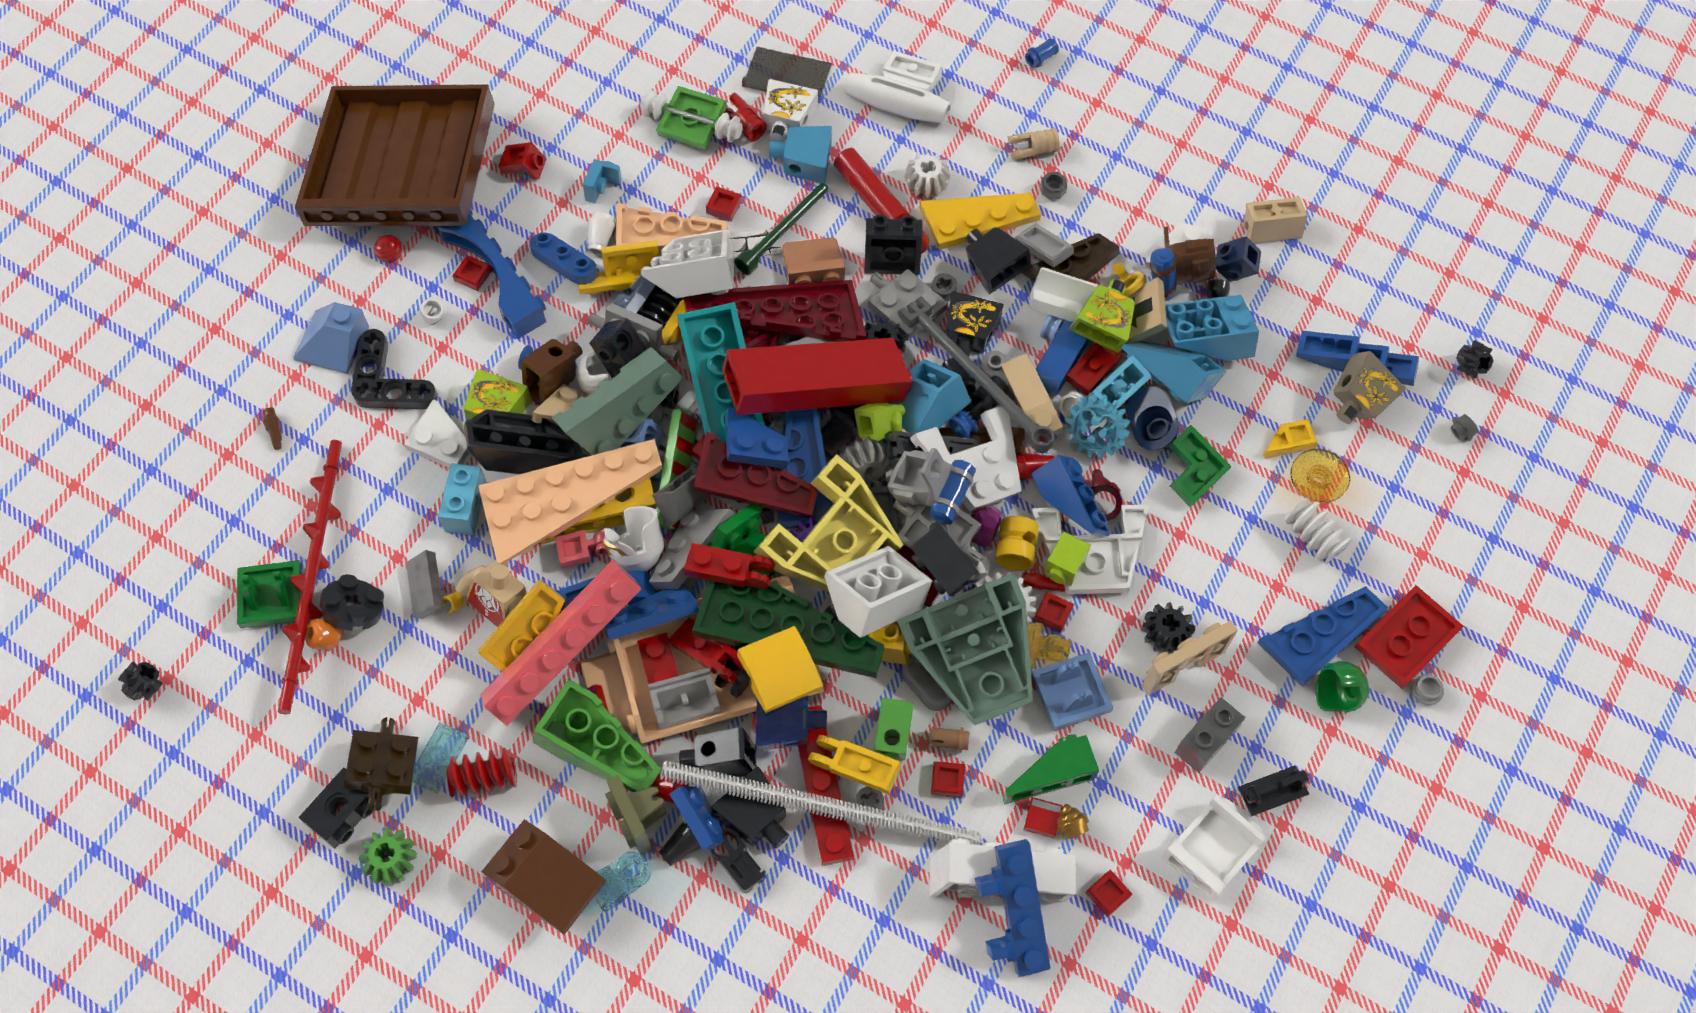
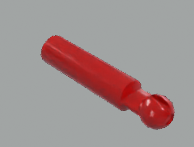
M847 148L838 154L834 160V167L875 216L884 215L888 219H901L903 216L910 215L854 148ZM924 231L921 254L927 250L929 238Z

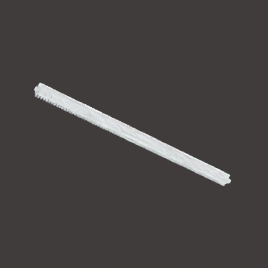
M666 760L662 768L661 780L665 776V781L669 777V782L673 778V782L677 779V783L681 780V784L685 781V785L689 782V786L693 783V787L697 783V788L701 784V789L705 785V790L709 786V791L713 787V791L717 788V792L721 789V793L725 790V794L729 791V795L733 792V796L737 792V797L741 793V798L745 794V799L749 795V800L753 796V800L757 797V801L761 798V802L765 799V803L769 800V804L773 801V805L777 802V806L781 802V807L785 803V808L789 804V809L791 805H793V809L797 806L796 810L801 807L800 811L805 808L804 812L809 809L808 813L812 809V814H814L815 810L817 811L816 815L821 811L820 816L825 812V817L828 813V817L832 814V818L836 815V819L840 816V820L844 817V821L848 818V822L852 818V823L856 819V824L860 820V825L863 821L864 825L868 822V826L872 823V827L876 824V828L880 825L879 829L883 825V830H885L886 826L888 827L887 831L892 827L891 832L896 828V833L900 829L899 833L903 830V834L907 831V835L911 832V836L915 833V837L919 834V838L923 834V839L927 835V840L931 836V841L935 837V841L939 838L938 842L943 839L942 843L947 840L946 844L949 841L951 842L952 839H968L974 845H980L981 833L971 829L968 830L967 828H957L948 824L945 826L944 823L941 825L940 822L937 824L936 821L933 823V821L929 822V820L925 821V819H918L909 815L906 817L905 814L902 816V814L899 813L898 815L896 812L894 814L892 811L890 814V811L886 813V810L882 812L881 809L878 811L877 808L874 810L873 807L870 808L861 804L855 805L854 803L851 804L842 800L839 802L838 799L835 801L834 798L831 800L830 797L827 799L824 796L823 799L821 795L820 798L819 795L815 797V794L811 796V793L807 795L806 792L803 795L802 791L799 794L798 790L795 793L794 789L791 792V789L789 788L787 791L786 787L783 791V787H780L779 790V786L775 789V785L771 788V784L767 787V783L763 786V782L759 785V781L755 784L754 780L751 782L750 779L747 781L746 778L743 780V778L739 779V777L735 778V776L731 777V775L727 776V774L723 777V773L719 776V772L715 775V771L711 774L709 770L707 774L706 769L703 773L702 768L699 772V768L695 771V767L691 770V766L687 769V765L683 768V764L679 767V763L675 766V762L671 766V761L667 765Z

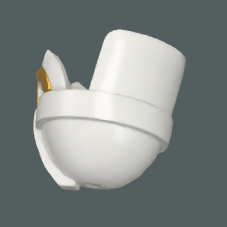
M647 506L629 507L624 510L626 533L619 536L614 530L604 528L605 537L603 544L611 560L614 559L625 570L648 571L658 562L660 554L664 549L657 511Z

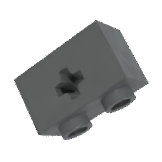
M1220 697L1182 739L1174 753L1200 773L1235 734L1246 717Z

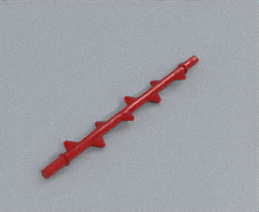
M339 440L330 441L326 464L323 466L324 476L310 479V484L320 493L315 522L303 525V530L311 539L305 573L290 578V583L301 593L295 624L285 625L282 629L283 633L291 641L285 675L281 679L283 686L278 706V713L284 715L291 713L295 688L299 684L297 679L298 673L310 670V665L302 657L308 621L322 617V611L312 603L318 570L327 569L330 565L321 553L327 520L341 517V512L331 503L336 473L339 472L338 463L342 442Z

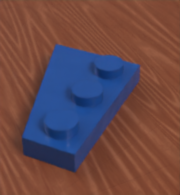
M684 584L678 589H664L621 609L603 628V631L610 641L699 612L697 600Z

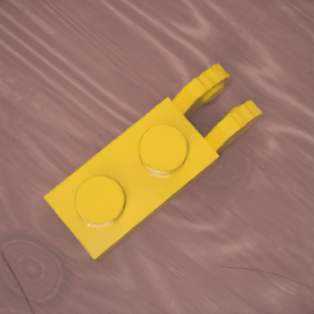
M819 735L816 743L824 749L835 752V756L831 759L812 752L808 758L811 764L890 795L902 768L900 761L845 740L839 741L831 737Z

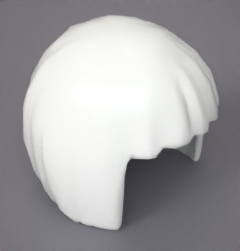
M595 352L587 354L580 360L575 373L579 386L587 395L596 391L599 388L597 385L606 378L608 380L612 379Z

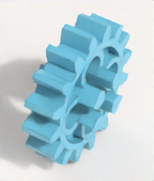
M1092 394L1088 401L1082 397L1077 402L1078 405L1074 404L1070 408L1071 414L1065 418V422L1071 425L1065 429V433L1073 434L1069 442L1070 444L1076 442L1079 444L1078 452L1086 449L1088 457L1097 452L1099 459H1102L1106 455V451L1112 456L1117 451V448L1121 449L1125 443L1123 439H1126L1130 433L1124 429L1128 426L1130 420L1122 419V415L1126 412L1125 409L1117 410L1115 408L1118 401L1115 400L1109 404L1107 403V395L1097 400L1096 395ZM1086 411H1090L1093 415L1090 414L1088 416ZM1105 417H1110L1113 420H1109L1103 428H1095L1089 436H1085L1082 433H1085L1092 425H1099ZM1107 437L1109 442H1105L1102 438Z

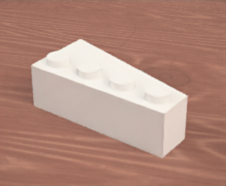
M952 839L951 842L930 857L929 896L941 897L943 891H958L957 898H971L973 895H979L976 890L975 877L992 874L991 868L997 866L994 846L1002 844L998 842H985L982 845H974L968 839ZM1031 846L1039 901L1064 902L1076 895L1075 855L1064 854L1062 849L1056 848L1046 849L1044 852L1033 851ZM998 894L990 895L991 899H1003Z

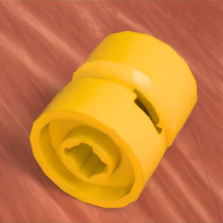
M1007 516L1003 518L1000 523L998 536L1000 541L996 548V563L1003 568L1015 571L1031 569L1035 561L1036 548L1034 545L1038 541L1039 524L1023 516Z

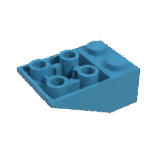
M1230 295L1165 305L1167 330L1174 346L1225 361L1255 357L1259 330L1242 295Z
M1145 341L1124 344L1121 347L1128 353L1127 358L1133 355L1152 375V380L1159 384H1165L1171 389L1170 394L1182 403L1206 398L1226 373L1221 366L1207 355L1190 350Z
M923 359L909 370L912 375V387L909 388L905 400L888 403L903 405L905 415L902 416V429H905L906 432L919 433L937 427L939 430L941 426L968 405L971 400L959 374ZM892 432L886 433L885 438L881 441L887 444L888 434Z

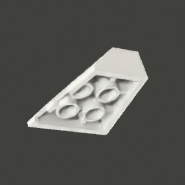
M728 229L673 238L661 250L662 256L654 257L650 261L651 267H644L641 270L644 278L675 298L710 292L713 295L724 294L729 289H733L734 257Z

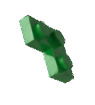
M1192 425L1188 426L1168 445L1188 467L1169 486L1189 507L1199 500L1232 467Z

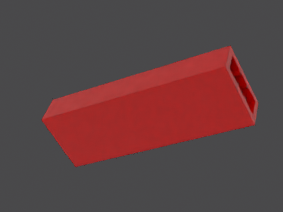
M894 338L729 349L726 352L722 367L737 415L904 401L909 388L912 387V375L910 371H907L902 351L898 349Z

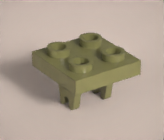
M619 775L607 780L610 792L606 793L605 796L615 819L623 818L618 823L629 848L631 849L636 846L640 855L652 850L645 830L667 813L666 808L661 807L664 805V800L659 796H655L659 792L658 788L651 787L627 794Z

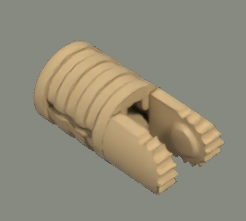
M1056 128L1007 136L1009 144L1028 141L1029 149L1012 152V160L1037 156V154L1059 152L1060 141Z

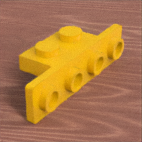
M657 240L601 247L605 272H598L597 278L589 284L578 285L579 294L587 293L593 295L601 291H624L630 288L634 280L641 274V270L644 267H651L650 261L654 257H660Z

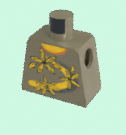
M1371 351L1355 353L1348 361L1333 390L1334 395L1343 403V406L1336 415L1346 424H1351L1355 418H1375L1399 397L1406 388Z

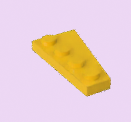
M1031 193L920 201L919 203L921 213L938 250L967 242L966 237L973 229H979L983 234H986L993 228H1000L1006 231L1039 221L1041 218V212Z

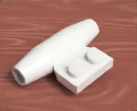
M897 51L892 52L884 66L883 76L851 72L845 84L846 94L874 108L914 120L945 123L951 109V102L929 92L933 90L942 73V65Z

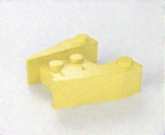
M836 454L811 482L815 488L834 504L807 537L800 542L782 525L777 524L753 552L757 555L773 559L774 563H776L774 570L829 593L824 577L827 571L875 552L881 545L884 547L890 546L896 551L903 546V543L861 475Z

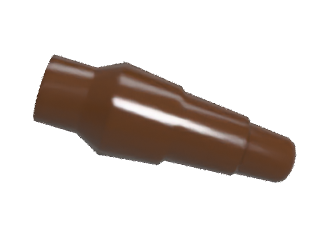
M273 407L265 408L263 410V424L266 431L269 432L274 450H280L282 448L280 419Z

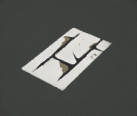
M773 229L729 232L733 257L736 258L742 251L752 250ZM779 239L763 255L780 254Z

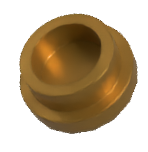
M1064 804L1060 811L1061 816L1057 820L1058 832L1063 833L1065 839H1070L1089 831L1087 815L1080 812L1077 808L1071 807L1069 804Z

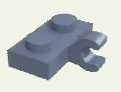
M640 274L630 286L633 290L631 295L619 294L613 304L637 313L655 287V284Z

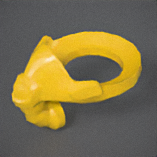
M1116 263L1113 266L1114 273L1126 285L1123 294L1125 296L1133 294L1146 282L1147 277L1143 272L1129 274L1122 263Z

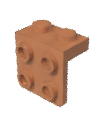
M836 238L812 239L783 244L788 284L845 280L844 260L840 258Z

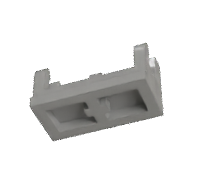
M708 668L648 684L660 730L721 713L714 682Z

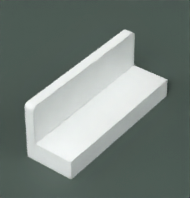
M1042 267L1029 296L1030 309L1073 322L1098 285Z

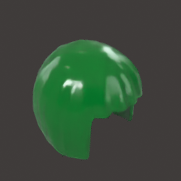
M1345 661L1328 663L1320 672L1315 688L1317 704L1324 711H1344L1346 713L1355 711L1362 707L1370 694L1369 684L1364 672L1358 666Z

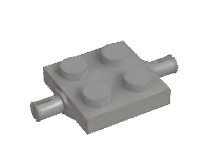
M907 269L896 279L889 282L878 272L871 276L870 282L876 285L880 292L869 300L868 307L884 321L889 318L891 326L899 324L901 327L900 332L905 333L907 341L917 333L925 331V329L919 323L909 327L899 317L898 310L901 308L907 310V305L911 302L916 304L915 301L919 297H923L933 307L932 315L928 317L946 333V330L935 321L947 309L948 302L910 270Z
M611 303L606 308L605 318L594 313L588 318V325L599 329L606 322L628 318L646 349L652 347L659 355L674 362L679 356V350L665 345L662 338V324Z
M896 501L893 505L894 508L907 516L905 525L898 533V537L903 545L913 551L910 546L939 523L930 516L931 507L924 504H917L914 507L909 503ZM960 509L958 516H956L951 525L941 524V526L970 562L977 567L984 556L972 549L970 544L972 538L981 528V524Z

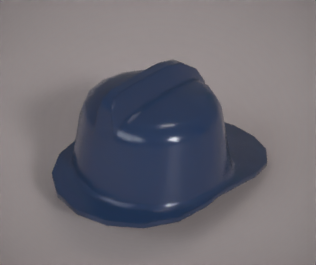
M1147 386L1137 390L1128 400L1126 407L1127 419L1130 420L1129 424L1135 440L1139 446L1146 450L1170 449L1168 445L1177 438L1179 432L1178 418L1170 398L1165 391L1158 387Z

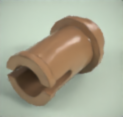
M932 726L930 747L958 749V752L961 753L962 750H968L970 731H964V727H961L960 730Z

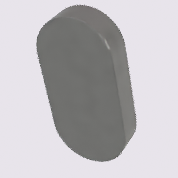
M914 655L910 656L907 664L902 665L903 680L928 709L941 711L947 708L952 699Z

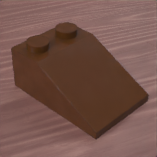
M525 819L481 871L500 891L563 935L566 934L606 883L604 877Z

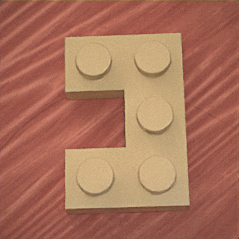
M1231 620L1223 625L1215 623L1208 627L1200 638L1195 640L1193 637H1190L1178 645V650L1175 652L1159 654L1151 661L1152 666L1146 672L1147 676L1142 687L1150 696L1173 683L1179 672L1189 665L1197 662L1199 667L1224 654L1238 631Z

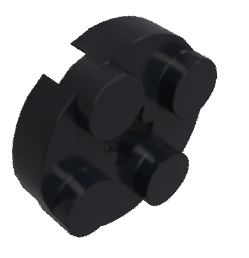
M346 574L323 589L319 607L322 609V617L330 625L346 631H352L353 627L363 626L362 630L376 625L381 619L384 607V593L370 583L358 580L354 575ZM348 602L355 603L351 606L346 605Z

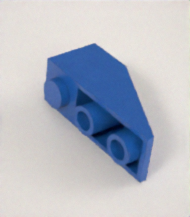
M1057 455L1032 473L1045 501L1089 533L1100 536L1110 535L1106 526L1107 519L1098 509L1094 501L1095 494L1091 487L1086 484L1082 476V467L1077 460Z

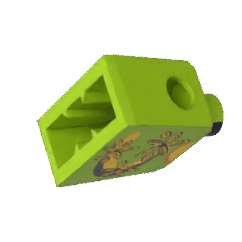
M1116 279L1111 280L1108 287L1098 285L1078 313L1069 330L1118 353L1121 347L1128 341L1135 305L1133 299L1123 295L1126 285Z
M477 369L467 396L464 412L467 420L472 419L486 409L523 414L532 399L528 386Z

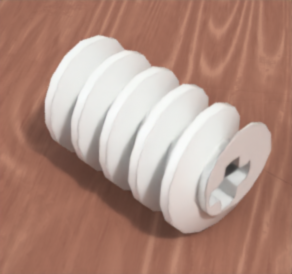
M1305 498L1288 512L1284 521L1286 524L1294 523L1292 527L1294 533L1302 532L1300 536L1301 541H1310L1308 545L1309 550H1318L1316 554L1317 559H1326L1325 563L1342 553L1352 539L1349 537L1341 540L1340 536L1344 530L1341 528L1333 531L1332 527L1336 521L1333 519L1324 522L1328 512L1325 510L1316 513L1320 503L1317 501L1309 505L1307 502L1310 498Z

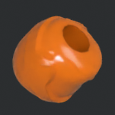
M322 618L314 619L309 623L306 630L305 642L312 649L326 650L328 652L337 646L342 637L343 630L330 625Z

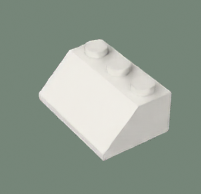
M890 546L829 570L824 576L838 620L860 638L921 610L933 581Z

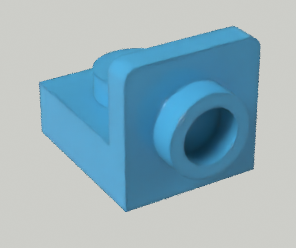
M594 159L583 182L585 201L596 203L599 194L605 192L607 183L619 186L622 181L620 166L610 161Z

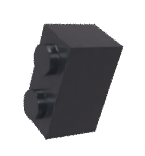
M940 523L910 546L915 552L911 558L922 571L926 568L929 569L934 576L932 584L941 595L947 592L953 597L980 575Z

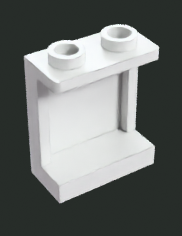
M1215 795L1177 840L1169 846L1161 858L1212 902L1267 837L1262 834L1263 831L1257 823L1250 819L1246 820L1237 812L1236 806L1230 800Z

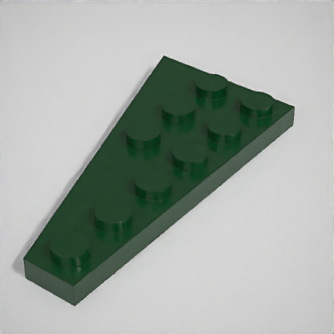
M709 580L692 629L694 637L744 647L795 626L815 665L876 679L884 653V645L867 635L860 638L848 627L834 620V616L825 611L823 613L811 607L808 601L773 581H770V585L767 588L760 589L759 587H740Z

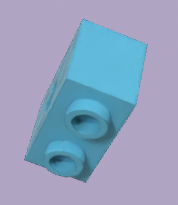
M1132 355L1096 387L1086 399L1088 401L1092 394L1096 395L1097 400L1107 395V403L1111 404L1115 400L1118 401L1115 407L1117 409L1146 383L1152 375Z
M451 463L438 515L445 532L475 535L482 505L478 485L487 483L481 466Z

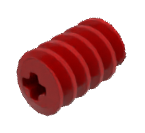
M502 748L500 758H496L493 750H489L487 760H483L480 752H476L475 761L472 763L467 754H463L462 764L459 765L454 756L450 757L449 766L447 767V782L451 798L455 796L456 788L461 796H466L469 786L474 794L480 793L482 784L487 792H492L495 782L501 790L506 788L508 780L512 787H517V771L514 757L509 756L506 748Z

